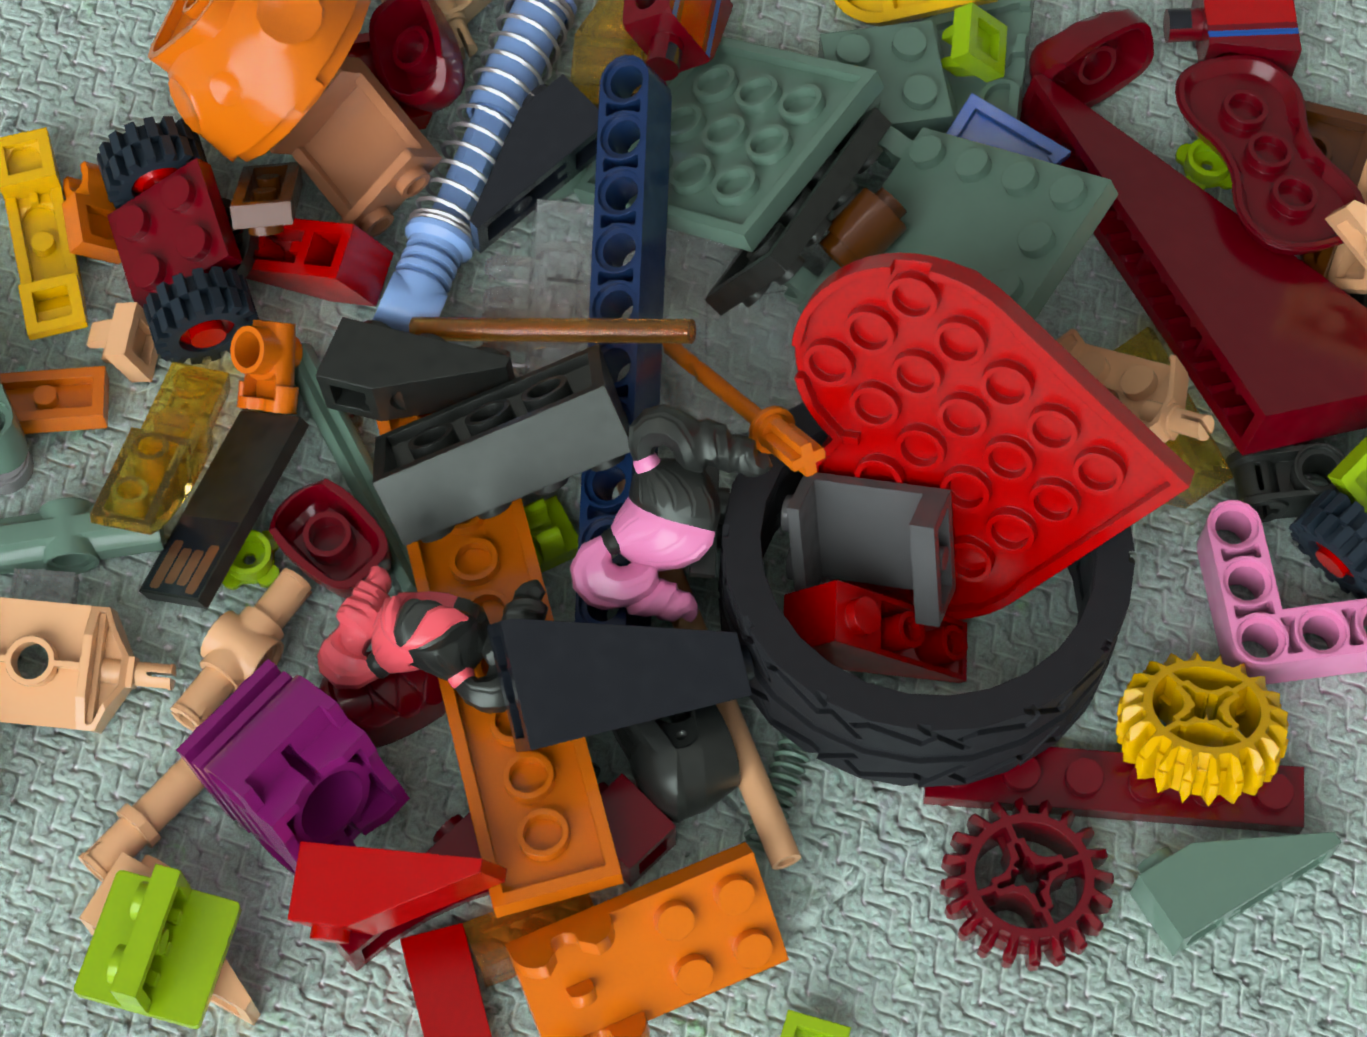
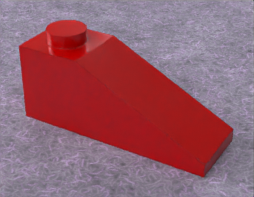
M294 219V224L284 225L285 230L281 233L259 236V250L254 252L253 258L255 262L252 270L245 277L246 279L331 302L377 306L394 253L355 224Z
M300 841L287 920L311 927L310 939L349 944L351 933L377 935L504 883L507 868L481 858Z

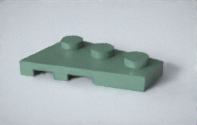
M998 0L997 2L978 6L1008 26L1005 75L1002 78L986 83L977 76L956 77L943 69L953 113L952 123L971 93L1020 121L1035 0ZM954 11L923 18V21L932 20L940 59L951 56L952 46L942 40V33L953 24Z

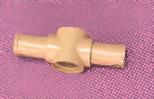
M284 568L253 607L246 606L239 615L234 611H227L214 622L201 646L200 655L203 659L200 662V667L202 671L170 708L173 717L180 724L194 731L267 659L276 664V666L278 665L284 650V644L281 642L284 638L282 629L312 594L310 584L301 575L291 569Z

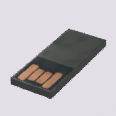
M240 411L139 592L151 600L208 609L308 429L309 424L298 416Z

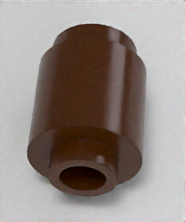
M881 187L875 194L869 189L864 188L831 221L832 224L826 231L828 234L818 244L840 267L868 256L884 254L907 230L905 224L900 220L907 211L884 188Z

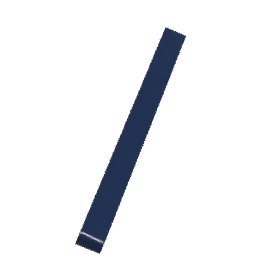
M623 55L615 58L606 66L600 80L587 346L589 348L599 344L629 426L643 409L660 405L672 112L670 88L656 72L635 55ZM642 85L639 91L631 97L634 90ZM637 140H639L637 146L632 151L628 152L631 145L635 143ZM635 195H637V198L634 201V203L630 207L625 209L629 200ZM635 250V254L631 261L623 266V262L627 255ZM633 306L632 313L628 319L620 323L624 312ZM631 363L627 375L617 382L622 368ZM658 447L655 449V453L657 454V456H658ZM630 452L626 454L619 464L610 469L599 472L589 469L582 472L578 550L583 543L600 536L603 531L611 527L616 514L629 497V490L635 473L633 458ZM625 479L624 490L617 498L612 499L616 485ZM621 554L612 559V562L618 566H627L631 563ZM576 592L575 622L651 627V616L642 617L628 614L625 607L619 608L616 615L608 620V610H600L587 605Z

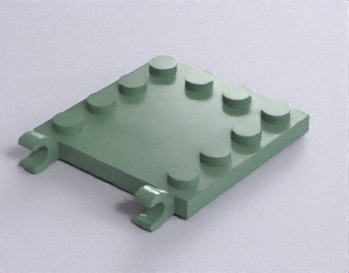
M890 126L878 143L883 148V152L877 159L878 163L893 170L882 185V188L887 190L907 211L900 219L907 227V230L885 253L902 252L930 255L975 269L1008 294L1034 320L1119 195L1111 179L922 127L915 139L911 140ZM831 259L821 275L817 276L802 266L784 284L788 287L784 297L798 304L797 310L802 314L818 286L841 267Z

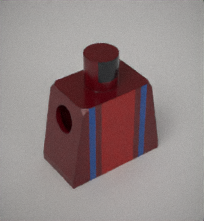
M624 0L622 22L625 31L647 55L646 64L664 81H670L675 79L679 72L706 64L714 58L732 12L733 3L730 0Z
M1193 0L1191 8L1165 9L1163 31L1166 43L1196 42L1198 62L1228 55H1249L1271 61L1285 70L1291 77L1293 76L1302 51L1294 0Z

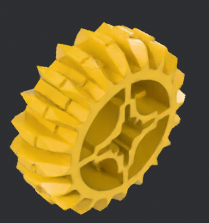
M1196 651L1188 661H1183L1170 653L1163 664L1149 661L1143 673L1133 674L1132 680L1127 684V689L1124 690L1123 697L1119 699L1116 713L1118 719L1115 732L1117 743L1122 745L1123 762L1135 764L1137 779L1155 778L1158 793L1169 788L1179 791L1182 803L1190 795L1201 796L1208 807L1217 795H1221L1232 804L1235 803L1242 792L1255 796L1263 782H1271L1273 775L1277 773L1280 760L1285 757L1289 741L1286 738L1289 726L1287 720L1288 712L1281 709L1280 693L1267 691L1265 676L1248 677L1245 663L1234 668L1224 665L1221 654L1214 661L1202 660ZM1158 717L1166 724V726H1164V725L1160 722V720L1158 719Z

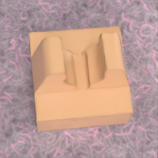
M137 302L116 303L112 319L97 321L91 324L86 345L93 349L104 348L101 360L105 363L113 364L130 382H152L159 354H157L144 310Z

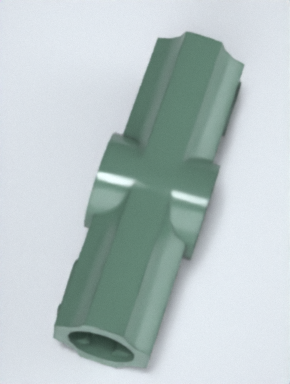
M146 496L94 505L83 498H59L43 504L39 508V513L1 518L0 575L43 568L57 575H77L95 569L99 565V560L164 550V525L157 496Z

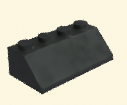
M599 344L375 437L372 484L404 546L421 540L423 543L437 541L448 535L455 525L476 516L479 519L492 518L508 509L514 500L533 492L536 495L552 493L563 487L568 482L569 477L589 469L595 472L610 469L625 458L626 454L630 452L628 447L629 423Z

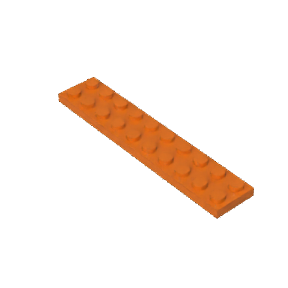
M430 414L376 421L379 433L382 435ZM521 498L512 501L510 507L497 516L488 519H479L476 516L455 525L448 535L437 541L423 543L421 540L406 545L417 592H442L469 599L483 607L490 624L501 621L505 605L512 602L514 592L523 583L539 580L546 591ZM546 592L541 600L548 607L545 620L554 621ZM484 658L474 669L475 676L478 678L486 676L489 665ZM438 678L481 859L507 868L505 882L489 888L496 917H503L624 884L586 738L583 737L531 751L516 752L507 710L492 714L481 712L466 704L448 681Z

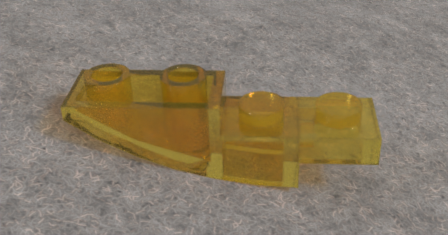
M172 362L141 429L131 427L90 513L91 523L152 535L174 516L192 490L213 449L212 430L231 390L230 374L228 372Z

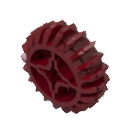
M1023 797L1015 799L1012 815H1008L1005 808L997 801L989 807V822L977 814L971 815L966 824L969 834L955 832L950 845L956 853L945 854L942 860L941 868L952 876L941 880L939 892L946 897L956 898L946 906L944 912L946 918L952 920L967 919L959 928L957 935L961 941L970 940L977 934L983 939L977 951V955L980 958L989 956L993 946L1003 950L1001 966L1004 969L1012 967L1017 954L1024 955L1025 965L1030 972L1038 970L1041 962V952L1045 953L1049 962L1055 967L1062 965L1066 959L1064 946L1077 955L1082 954L1088 945L1084 934L1097 937L1104 926L1098 915L1109 913L1112 907L1113 900L1102 891L1111 888L1114 882V875L1106 870L1097 869L1108 858L1106 849L1093 848L1087 850L1086 847L1092 841L1095 834L1092 827L1082 828L1077 833L1073 832L1070 829L1075 818L1072 810L1064 812L1060 821L1049 817L1052 810L1049 800L1040 803L1036 814L1028 812V804ZM1026 841L1045 846L1057 855L1050 857L1037 855L1030 849ZM999 845L1003 854L1000 860L1003 873L992 878L988 887L978 890L975 880V866L984 854ZM1022 874L1023 879L1027 883L1037 881L1038 887L1035 893H1031L1026 885L1016 887L1014 883L1017 875ZM1074 878L1077 894L1075 909L1066 918L1058 923H1054L1050 914L1054 907L1050 894L1061 889L1065 880ZM1005 910L1015 912L1022 917L1027 928L1009 924L994 913Z

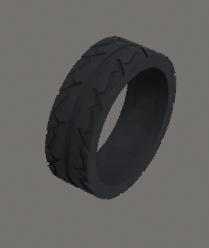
M804 402L789 409L788 411L795 419V425L822 446L829 435L815 421ZM768 454L773 467L759 477H746L738 473L731 487L722 530L718 583L721 631L737 632L739 643L744 644L750 652L754 666V678L749 682L752 693L749 696L770 725L803 751L819 753L816 759L858 778L900 786H910L918 783V787L966 785L1008 772L1018 764L1021 766L1056 744L1086 711L1109 665L1130 604L1135 560L1129 554V551H1135L1131 526L1067 567L1073 580L1078 619L1076 627L1053 654L1029 672L990 689L956 695L908 694L865 682L831 664L800 638L777 606L764 573L763 557L775 532L781 526V510L784 499L788 494L794 495L803 474L800 471L794 472L773 454Z

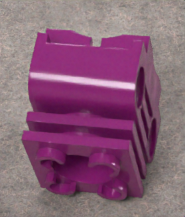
M269 659L250 677L244 680L237 690L202 724L196 727L192 734L176 749L225 814L233 821L236 820L248 833L251 832L268 853L294 876L300 841L356 846L353 841L360 833L366 836L377 827L387 823L410 799L401 784L381 760L376 747L366 732L347 718L334 699L300 675L292 678L285 671L281 673L276 664Z

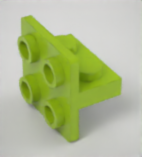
M155 864L151 878L125 870L118 871L114 877L77 977L74 992L80 998L191 1029H199L202 1026L242 911L239 903L192 889L181 870Z

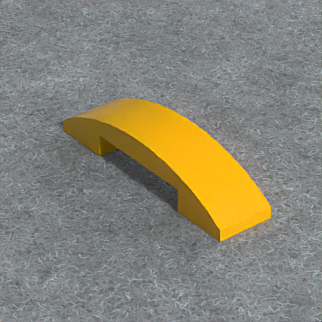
M47 127L0 137V191L5 201L20 278L18 289L27 335L31 341L87 328L88 316L78 256L69 251L62 208L65 196Z

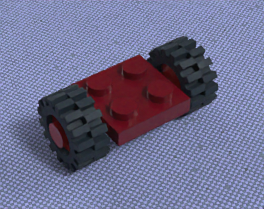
M163 116L160 123H155L154 117L143 118L144 125L136 127L134 122H130L124 125L125 133L122 134L115 130L108 135L110 142L101 143L99 146L100 153L97 154V162L110 203L113 202L114 207L117 208L108 214L107 217L133 301L143 308L157 354H160L161 358L165 361L173 358L174 364L183 365L190 358L193 365L202 364L203 357L210 356L211 361L221 359V352L227 351L230 353L231 341L237 330L243 326H252L253 320H259L246 278L243 274L238 275L237 270L232 269L243 261L212 167L207 162L198 133L192 131L182 118L176 123L173 116Z

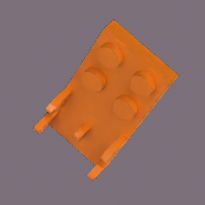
M746 842L505 943L540 1037H650L649 1020L789 960L754 853Z

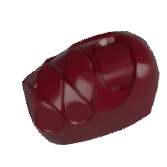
M385 0L373 12L369 22L370 48L379 82L393 98L416 110L435 113L449 107L462 94L465 84V71L458 41L437 3L434 0Z
M1129 8L1109 10L1077 21L1062 32L1039 43L1033 49L1029 59L1031 79L1033 75L1044 74L1091 108L1128 85L1148 68L1154 56V40L1151 28Z
M326 478L293 492L278 506L272 517L269 532L283 553L311 579L340 597L346 599L352 596L357 582L368 577L372 566H379L387 571L391 568L392 554L390 545L381 527L349 492Z
M423 670L389 674L384 679L379 678L360 689H337L325 677L319 686L320 690L339 704L350 721L366 732L376 748L407 737L428 726L446 713L438 677Z

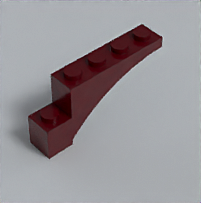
M622 773L609 786L605 782H601L598 784L622 877L631 887L676 845V825ZM470 812L464 818L457 814L446 821L433 837L435 844L425 852L429 854L481 858ZM489 889L377 935L351 933L349 944H335L340 955L358 971L399 938L434 917L469 901L490 895Z

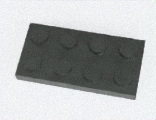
M876 107L856 122L754 251L750 252L740 249L704 299L720 316L741 302L747 308L764 295L773 281L782 286L803 266L805 259L800 255L805 247L812 246L826 233L832 224L826 216L831 209L833 211L838 209L852 196L858 187L853 181L855 175L867 170L883 152V148L878 143L892 123Z

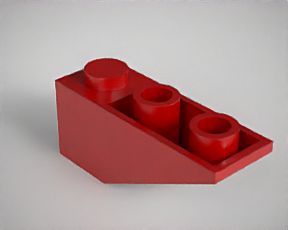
M839 580L784 595V616L800 638L831 664L843 670L954 683L967 682V622L945 615L940 627L915 624L914 605Z

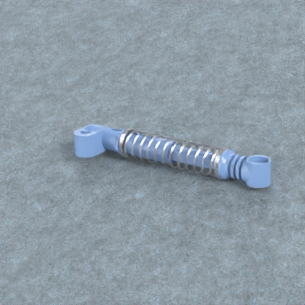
M574 0L504 1V9L507 14H501L496 18V26L499 31L493 32L488 36V43L492 49L485 50L480 54L484 67L477 68L472 72L476 85L469 86L464 90L468 103L461 104L456 108L457 116L461 121L453 122L448 126L449 134L454 140H447L440 144L441 152L445 158H442L437 165L449 163L451 164L445 177L440 173L436 165L433 171L438 177H431L425 186L430 196H421L416 200L418 209L409 214L405 227V236L408 239L406 248L403 249L401 259L396 265V271L392 274L373 320L403 332L416 335L422 333L432 334L448 297L447 293L452 287V281L457 275V269L460 268L462 263L468 262L477 250L472 243L469 220L524 99L533 89L538 87V85L544 84L552 76V65L559 59L560 55L559 47L567 41L568 31L574 24L577 12ZM504 18H507L502 28L501 21ZM559 34H562V39L557 43L556 40ZM496 36H499L496 44L494 45L493 39ZM555 49L554 57L549 61L550 54ZM547 67L546 75L541 78L544 68ZM464 108H466V113L470 118V122L467 121L462 115V110ZM457 126L467 127L462 140L454 133V128ZM452 144L459 145L454 158L446 152V146ZM431 182L443 183L438 195L430 189L429 184ZM430 200L434 201L432 208H423L421 202Z

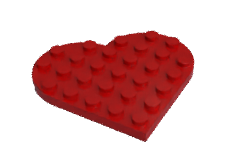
M899 252L868 256L841 267L827 277L810 297L796 324L792 339L798 369L794 377L796 386L812 417L829 435L822 444L825 450V459L816 462L817 472L951 490L956 590L945 613L946 616L957 620L987 615L1004 608L1176 497L1191 485L1195 471L1008 294L975 269L939 257L918 253ZM847 581L852 585L914 605L913 590Z

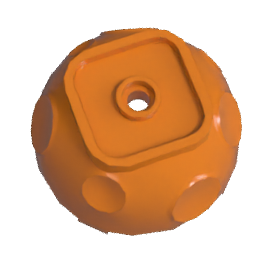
M174 0L150 46L147 57L167 71L170 95L176 109L190 129L198 133L230 161L234 162L239 157L248 162L267 153L289 134L316 103L343 64L361 31L371 0Z

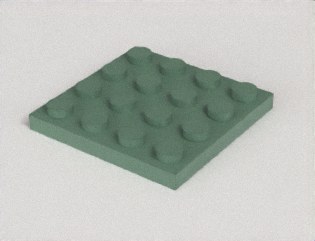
M722 36L716 54L710 62L679 72L675 79L665 81L672 95L667 228L753 252L885 88L878 71ZM637 140L635 143L631 145L628 152L632 151L637 146L639 140ZM596 160L586 171V174L579 183L572 187L580 203L594 207ZM635 195L629 200L625 209H627L634 203V201L637 198V195Z

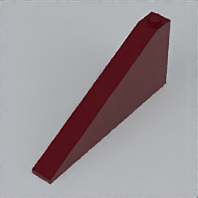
M1044 74L1033 75L1023 98L1020 121L1071 151V157L1063 162L1061 166L1111 179L1119 195L1093 234L1173 354L1178 357L1188 372V376L1240 454L1256 453L1367 428V308L1296 256L1277 254L1263 248L1248 235L1238 214Z

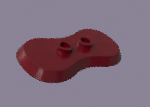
M1228 55L1210 58L1193 64L1181 72L1175 87L1176 101L1180 112L1192 132L1220 157L1230 172L1233 202L1248 235L1263 248L1284 255L1309 254L1343 244L1344 242L1327 223L1325 218L1333 211L1353 200L1365 204V201L1354 182L1334 165L1315 143L1308 127L1305 100L1294 79L1273 62L1249 55Z

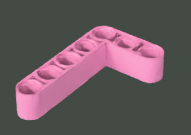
M1226 500L1212 508L1197 541V554L1219 651L1224 665L1234 668L1245 663L1247 676H1265L1266 685L1367 672V634L1364 626H1367V598L1282 609L1262 521L1257 511L1249 504L1240 500ZM1216 531H1231L1240 538L1242 543L1230 544L1223 541ZM1241 585L1246 587L1253 593L1255 599L1242 600L1231 592L1229 586ZM1303 634L1320 636L1326 642L1329 649L1318 650L1311 647L1305 641ZM1253 641L1261 644L1266 649L1268 657L1257 658L1250 655L1244 649L1242 642Z

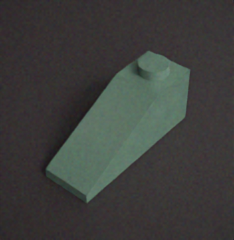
M1335 832L1194 842L1176 853H1173L1169 846L1156 851L1137 866L1141 874L1138 875L1129 893L1172 956H1175L1327 862L1342 842Z

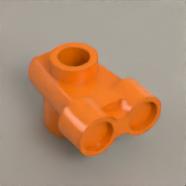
M253 320L252 326H243L237 330L230 346L233 365L238 371L245 374L244 381L239 380L237 407L272 413L297 414L299 387L294 386L295 368L302 360L303 349L300 340L296 337V324Z

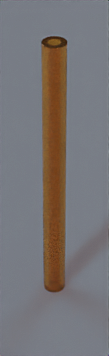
M412 317L409 324V333L416 335L430 333L446 341L693 344L696 338V324L693 319Z

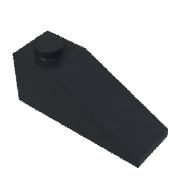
M564 74L549 86L542 84L533 89L524 99L469 220L472 243L480 254L596 160L599 109Z

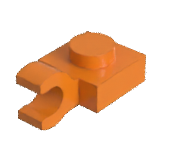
M84 161L80 164L82 180L69 176L63 180V192L66 200L62 203L69 251L72 254L119 265L121 259L107 217L108 214L117 208L114 207L113 202L110 203L108 200L99 165Z

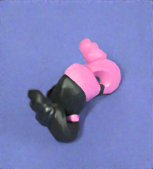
M661 404L643 409L629 426L628 447L635 468L629 497L616 514L611 527L603 531L600 536L581 545L570 565L573 589L589 606L600 610L625 607L628 614L642 617L656 616L659 620L669 622L683 618L686 621L692 622L698 614V604L694 595L678 589L677 583L659 578L658 572L684 568L699 561L713 545L720 519L719 495L712 479L705 471L707 465L727 473H741L746 477H759L770 471L773 465L768 454L758 453L755 440L744 435L732 436L726 424L710 418L698 420L683 410ZM665 445L673 451L675 458H659L655 453V449ZM621 554L631 563L627 566H618L612 562V555Z

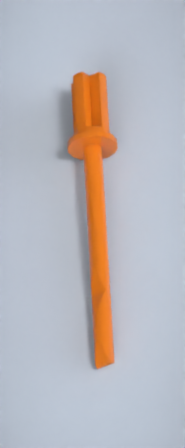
M663 334L662 346L664 353L688 373L695 376L701 384L751 424L749 438L755 440L757 450L761 453L775 455L794 472L800 471L806 477L817 473L816 462L825 459V450L795 425V419L788 410L776 405L762 410L708 365L699 361L697 356L676 339Z

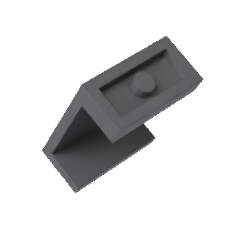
M819 472L809 477L803 475L794 495L788 494L785 497L781 510V527L783 531L789 532L790 548L786 559V577L789 580H794L795 591L819 585L822 577L913 590L915 624L940 627L956 590L951 490Z

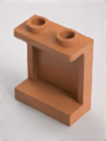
M347 56L316 103L290 133L269 150L274 154L292 155L343 218L339 223L355 224L372 238L382 234L390 227L394 221L393 213L406 198L416 195L428 184L431 178L429 173L442 159L440 154L360 58Z

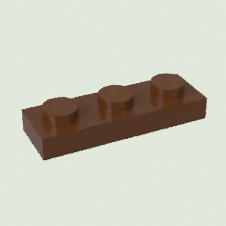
M297 162L244 166L230 204L233 230L248 229L249 235L269 236L283 232L285 230L284 225L294 224L303 186L301 166Z

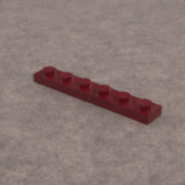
M1049 747L1021 766L1018 764L1008 772L966 785L924 787L923 804L989 809L990 805L997 801L1006 811H1012L1015 799L1023 797L1028 804V812L1037 813L1040 803L1049 800L1052 807L1050 814L1062 815L1067 810H1072L1075 816L1292 834H1300L1304 828V767L1279 765L1278 771L1273 775L1271 782H1263L1255 796L1242 792L1235 803L1232 804L1221 795H1217L1208 807L1203 798L1198 795H1190L1182 803L1179 791L1169 788L1158 793L1155 778L1137 779L1135 764L1123 762V752Z

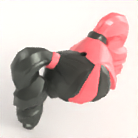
M372 566L368 577L357 582L352 591V596L346 598L336 613L339 625L322 642L317 654L319 672L337 689H360L379 678L384 679L389 674L423 670L448 681L464 702L475 709L489 714L505 712L506 706L487 630V625H490L483 607L469 599L442 592H398L397 595L390 597L388 595L392 588L390 574L382 567ZM539 580L523 583L514 592L512 602L504 607L501 621L512 618L545 620L548 607L541 600L546 591ZM372 644V651L367 657L366 650ZM484 658L489 665L486 676L478 678L475 676L474 669Z

